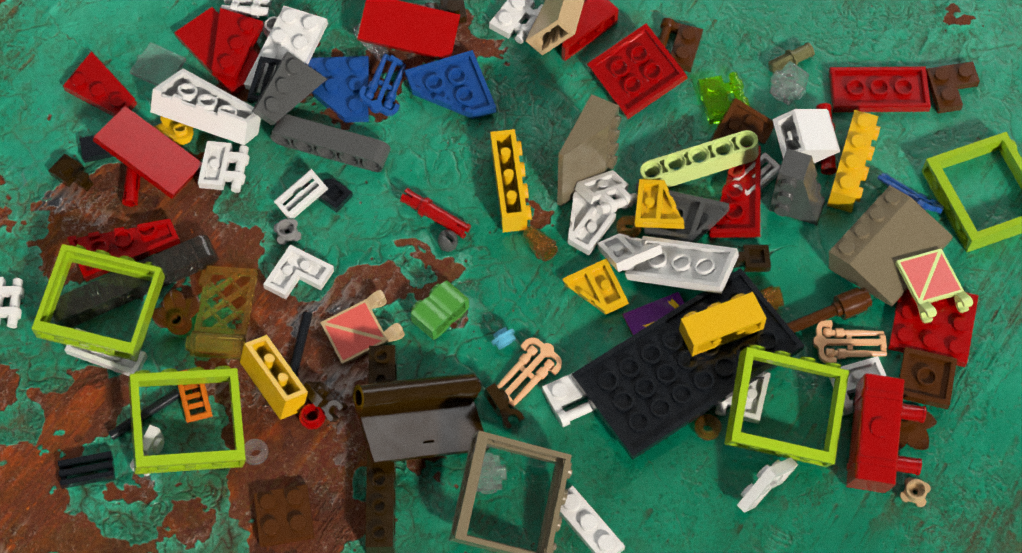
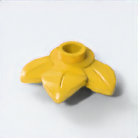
M160 116L161 123L153 126L178 145L188 144L194 134V127Z

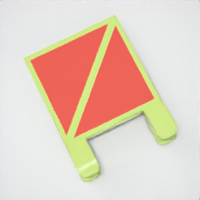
M942 249L896 261L895 264L918 306L919 315L923 323L932 322V317L937 315L935 307L931 304L932 302L954 296L956 308L960 313L967 312L969 307L973 305L972 298L963 290Z

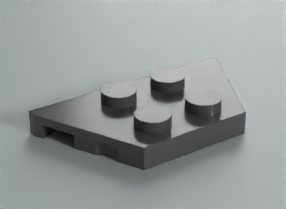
M639 183L636 184L637 195ZM669 190L680 216L684 219V229L644 228L645 235L696 243L729 212L730 206L729 203Z

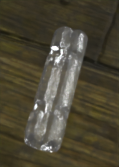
M358 23L352 29L356 38L358 37L361 23ZM360 41L374 54L378 61H381L385 53L388 54V50L383 46Z

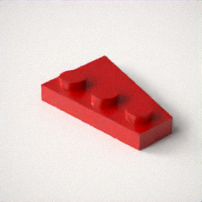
M92 51L63 85L66 92L113 117L124 106L132 111L137 105L136 99Z

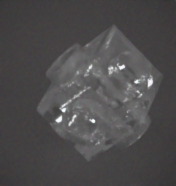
M789 61L781 71L777 70L770 79L772 83L770 93L776 100L782 101L789 106L795 99L799 100L805 93L809 73Z
M485 453L476 492L492 494L497 492V490H502V480H507L506 464H500L499 455Z

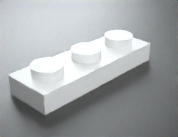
M69 345L64 349L68 355L126 376L141 370L148 357L146 352L140 351L138 360L135 362Z
M574 486L570 487L564 505H561L560 515L591 552L621 553L625 550V545Z

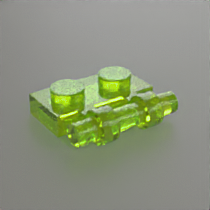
M731 72L728 75L730 80L728 83L723 82L722 75L698 79L697 85L709 125L720 123L732 102L729 101L727 94L734 93L735 98L750 106L748 98L744 96L743 81L739 79L737 72Z

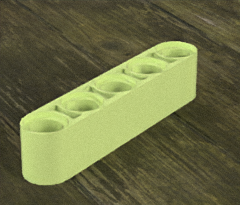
M745 130L649 160L641 166V178L664 180L669 188L752 162L759 155L758 137L754 132Z

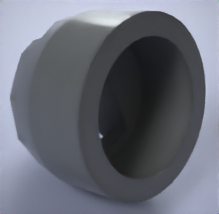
M443 230L438 236L439 248L446 252L456 249L458 237L455 232Z

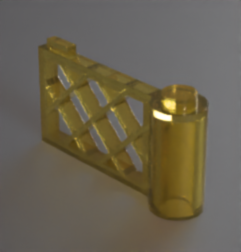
M207 266L206 271L201 270L199 285L203 286L200 298V309L197 313L194 331H192L191 336L186 337L185 343L186 351L190 352L191 357L241 359L244 343H246L257 282V269ZM212 274L223 275L226 280L215 286L211 282ZM241 276L251 277L250 282L242 288L235 282ZM232 284L237 291L226 298L221 293V290ZM217 294L222 301L211 308L207 303V299ZM242 295L246 300V304L236 309L231 302ZM227 305L233 313L221 319L216 312ZM211 315L218 321L212 327H202L203 321ZM238 317L242 322L241 329H230L226 324Z

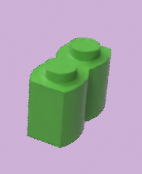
M447 280L441 284H436L430 290V296L423 301H417L411 309V321L432 340L441 336L469 308V298Z

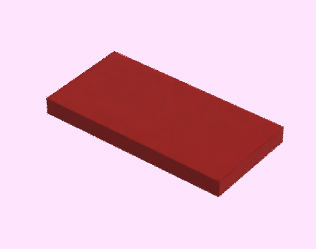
M366 0L357 41L441 60L452 56L460 14L399 0Z
M213 7L174 32L175 37L212 76L211 70L219 13ZM252 49L235 83L216 76L213 77L229 94L235 96L245 89L244 83L259 54Z
M926 66L829 68L833 112H854V110L861 112L930 111L931 104Z
M126 106L93 138L96 144L171 199L200 171L202 166L201 161Z

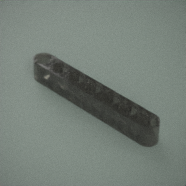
M199 235L141 260L139 263L152 262V265L162 268L165 276L163 288L214 265L219 257L210 238L207 235ZM111 273L61 295L51 322L52 324L69 328L77 326L147 295L152 281L119 273Z

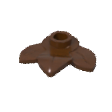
M171 289L164 296L163 307L154 309L152 319L158 327L167 328L175 335H184L190 331L192 318L200 309L198 295H192L185 299L180 291Z
M926 412L924 423L909 420L901 421L899 450L906 444L917 450L928 449L929 436L926 429H930L937 424L936 419L931 413Z

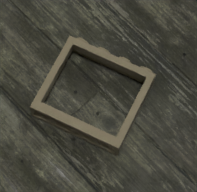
M483 431L473 433L449 540L497 553H553L557 547V544L554 542L555 534L560 530L562 524V516L559 515L561 505L565 504L568 490L565 489L566 481L571 477L573 471L571 470L572 463H570L572 455ZM486 446L555 464L537 552L467 535Z

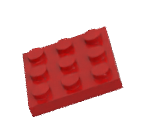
M647 23L587 63L589 69L613 101L619 105V109L627 119L688 79L686 73Z
M907 289L897 300L888 349L903 353L905 347L952 357L957 359V366L965 367L968 362L979 295L967 293L972 298L973 305L969 307L967 312L963 313L958 312L954 296L932 302L931 304L935 307L937 315L932 317V322L923 323L919 315L918 306L909 289Z

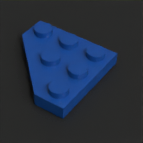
M473 50L405 70V77L412 95L471 119L496 113V105Z
M369 56L311 58L308 66L327 78L325 82L312 92L314 98L326 108L333 110L338 115V118L345 123L369 122V106L363 104L358 97L361 86L367 87L369 84Z

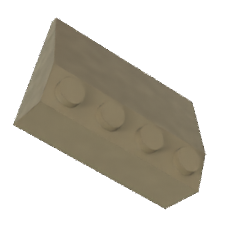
M591 94L559 152L557 205L563 206L573 199L577 182L608 172L609 169H614L618 160V156L615 154L619 147L617 140L620 135V130H618L621 122L619 105Z
M889 186L829 251V269L860 288L865 287L871 295L892 307L908 289L895 264L896 261L937 249L943 250L953 239V236L914 199Z

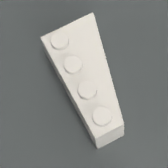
M183 68L153 88L151 113L245 145L258 135L261 120L259 116L252 112L253 106Z

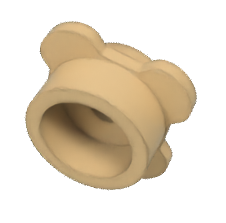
M906 478L904 481L905 489L900 493L901 500L903 502L915 503L917 507H924L927 502L925 499L926 495L931 490L930 485L920 479Z

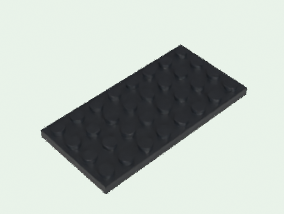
M740 268L730 274L722 294L703 291L571 374V378L633 460L733 395L740 351L750 345H758L764 347L767 352L785 351L791 354L790 357H793L803 350L804 344ZM753 292L766 316L764 329L691 356L679 331L681 318L692 311H703L713 303L727 302L737 294ZM753 360L749 384L776 368L777 365Z

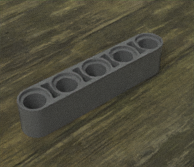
M288 114L276 122L270 135L271 140L278 145L373 172H381L391 150L390 146L381 140Z

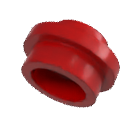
M313 403L305 405L299 413V420L302 426L311 430L321 427L326 419L325 412L321 407H316ZM310 415H317L315 420L311 421L308 419Z

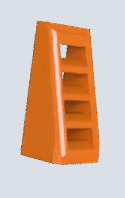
M205 383L178 385L187 423L213 417ZM198 387H200L201 389L200 392L186 395L185 391L195 389ZM203 397V401L188 405L187 400ZM205 406L206 411L190 414L191 409Z

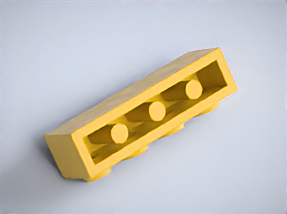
M854 110L827 206L851 212L854 202H860L864 188L859 187L861 181H866L869 167L865 166L866 160H872L875 147L871 146L872 140L877 141L881 127L876 126L879 116Z
M515 129L490 132L502 231L504 233L527 230V220H532L531 206L526 205L525 198H529L527 183L523 184L522 177H525L524 162L519 161V156H522L521 141L516 140Z

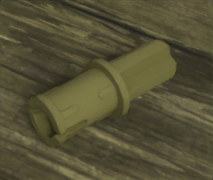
M807 42L794 50H786L785 54L768 62L769 70L776 74L789 67H796L799 62L815 55L813 46Z

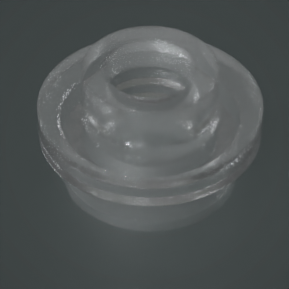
M251 439L244 444L245 461L248 464L259 465L267 459L269 450L264 441ZM253 450L260 451L257 456H252L251 453Z

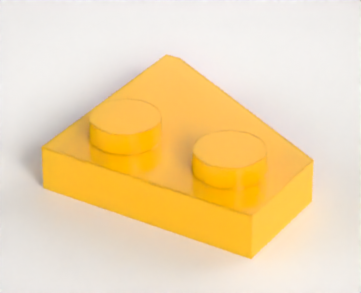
M639 179L635 216L636 227L684 229V219L680 216L676 203L670 195L664 180Z
M607 258L563 278L566 287L605 315L629 304Z

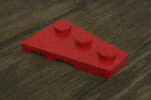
M220 8L211 70L213 76L235 83L264 28L263 21Z

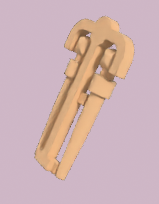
M832 320L821 321L816 327L813 346L818 350V357L823 363H837V359H846V357L887 356L884 331L844 330V328L832 330ZM832 336H834L835 338H844V337H846V339H826V338H831ZM879 336V339H852V337ZM825 346H847V350L846 348H838L837 350L827 348L824 354ZM853 346H880L881 351L853 350Z
M529 338L522 343L521 348L527 351V353L521 355L518 359L519 361L497 385L498 389L502 388L519 370L522 372L505 390L509 397L508 404L512 408L540 380H543L548 375V371L556 375L561 370L562 360L554 352V347L551 344H544L537 338ZM534 344L540 348L541 353L532 361V363L527 368H525L524 366H526L531 361L530 358L535 357L538 353L537 348L532 345ZM545 357H546V358L551 357L553 360L556 361L557 364H556V366H555V363H554L552 360L548 359V360L544 363V367H543V368L540 367V368L535 372L536 375H534V374L532 373V371L538 366V364H539ZM526 377H529L531 380L516 398L512 400L510 397L511 393Z

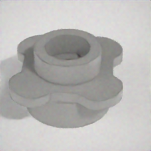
M284 219L274 225V231L278 235L277 242L280 245H285L292 240L299 241L301 239V233L297 230L298 222L296 220Z

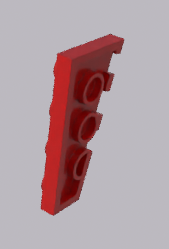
M758 146L759 155L754 161L728 170V177L723 187L720 201L729 203L730 209L710 229V238L760 237L761 146ZM755 162V167L739 181H732L734 178L743 176L746 169ZM733 185H740L743 190L741 191L740 189L735 188ZM755 185V190H753L748 196L745 195V189L748 191L752 186Z
M171 219L138 224L137 227L129 229L124 227L115 228L112 232L101 234L99 231L88 233L89 236L79 238L76 236L67 237L70 246H77L78 244L85 247L86 250L93 252L103 250L111 256L118 258L120 256H128L133 258L135 262L180 244ZM78 264L86 282L110 272Z

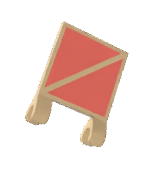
M378 290L367 299L320 322L342 365L369 353V346H381L404 337L403 328L399 323L391 325L383 332L372 309L386 305L387 300L383 291Z

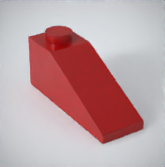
M585 0L575 35L565 40L562 44V59L566 61L617 24L619 9L609 0Z

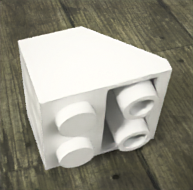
M794 109L773 119L783 158L787 148L811 155L814 163L840 152L831 117L827 109Z

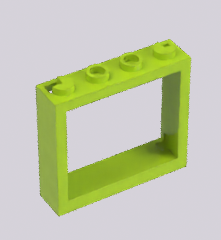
M1007 132L927 158L924 163L922 173L936 199L944 206L943 211L966 253L1021 234L1022 216L977 231L943 169L999 150L1022 189V157L1017 150L1015 141L1010 139Z
M62 244L34 320L32 331L40 339L137 362L165 279L163 270L159 266L152 265V262H145L143 264L135 262L133 258L128 256H120L118 258L111 256L103 250L93 252L86 250L85 247L78 244L77 246ZM72 262L152 281L131 343L50 323Z
M750 345L740 351L724 444L787 459L791 457L796 461L823 467L834 465L849 370L841 369V365L829 362L825 363V365L816 363V359L811 357L793 358L790 357V353L785 351L767 352L764 347L758 345ZM753 360L835 379L824 451L741 432Z
M218 366L213 370H204L202 367H193L188 369V371H177V369L169 368L156 373H150L149 370H139L129 375L128 385L135 475L243 467L246 457L237 368L230 369L229 366ZM229 382L235 450L144 456L139 387Z

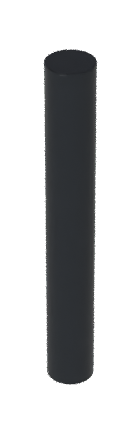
M310 312L302 313L289 365L296 376H298L312 319V313Z
M173 389L142 409L141 423L179 399L178 391ZM131 417L108 431L113 441L131 430Z

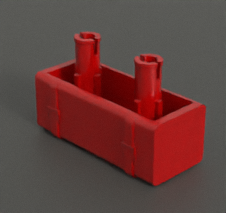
M866 373L856 383L855 397L853 398L854 412L849 463H847L846 470L848 471L846 487L886 493L895 486L896 472L920 475L922 469L921 458L898 455L901 419L924 423L927 412L926 406L903 403L904 379Z

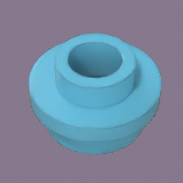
M506 327L500 329L493 334L495 339L491 342L492 345H496L499 350L508 346L516 340L514 336L515 331L513 329L507 330Z

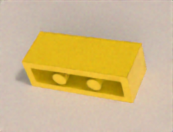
M753 292L748 294L740 293L727 302H716L703 311L687 313L680 320L679 331L691 356L763 330L766 316Z
M265 335L244 343L240 363L281 420L300 412L304 407L308 391L270 338Z

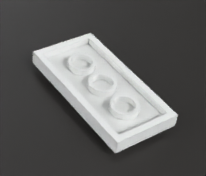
M283 6L244 83L245 88L250 90L260 56L281 60L283 55L289 52L308 65L328 25L327 19ZM268 63L265 64V68L257 90L258 93H260L263 79L266 75V71L269 65Z
M643 236L642 239H644L645 245L652 246L655 242L659 243L662 254L634 265L631 269L626 270L625 275L627 280L722 294L739 254L737 248Z

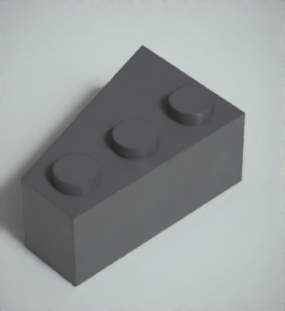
M787 148L778 173L769 211L775 212L782 217L788 216L817 225L825 198L820 194L821 185L817 183V172L811 155Z

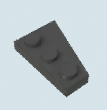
M286 52L252 112L273 125L325 82L327 78L291 53Z

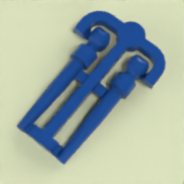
M385 53L372 81L369 82L367 87L361 86L358 93L359 100L369 106L373 113L380 112L386 116L395 115L400 105L393 103L396 99V92L406 64L397 57ZM386 60L391 62L386 77L384 81L379 80ZM397 65L401 68L391 86L389 82ZM378 85H380L381 89L379 91V94L376 100L372 101L374 93L376 92ZM387 89L389 92L386 95V101L382 105L381 101Z
M882 173L877 177L878 180L888 187L892 186L910 196L924 210L940 214L944 210V206L934 199L928 200L925 195L917 193L891 177L888 173Z

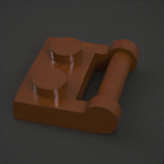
M663 18L660 25L662 30L659 40L666 48L670 33L677 34L671 55L683 71L691 72L703 35V29L677 23L671 18Z

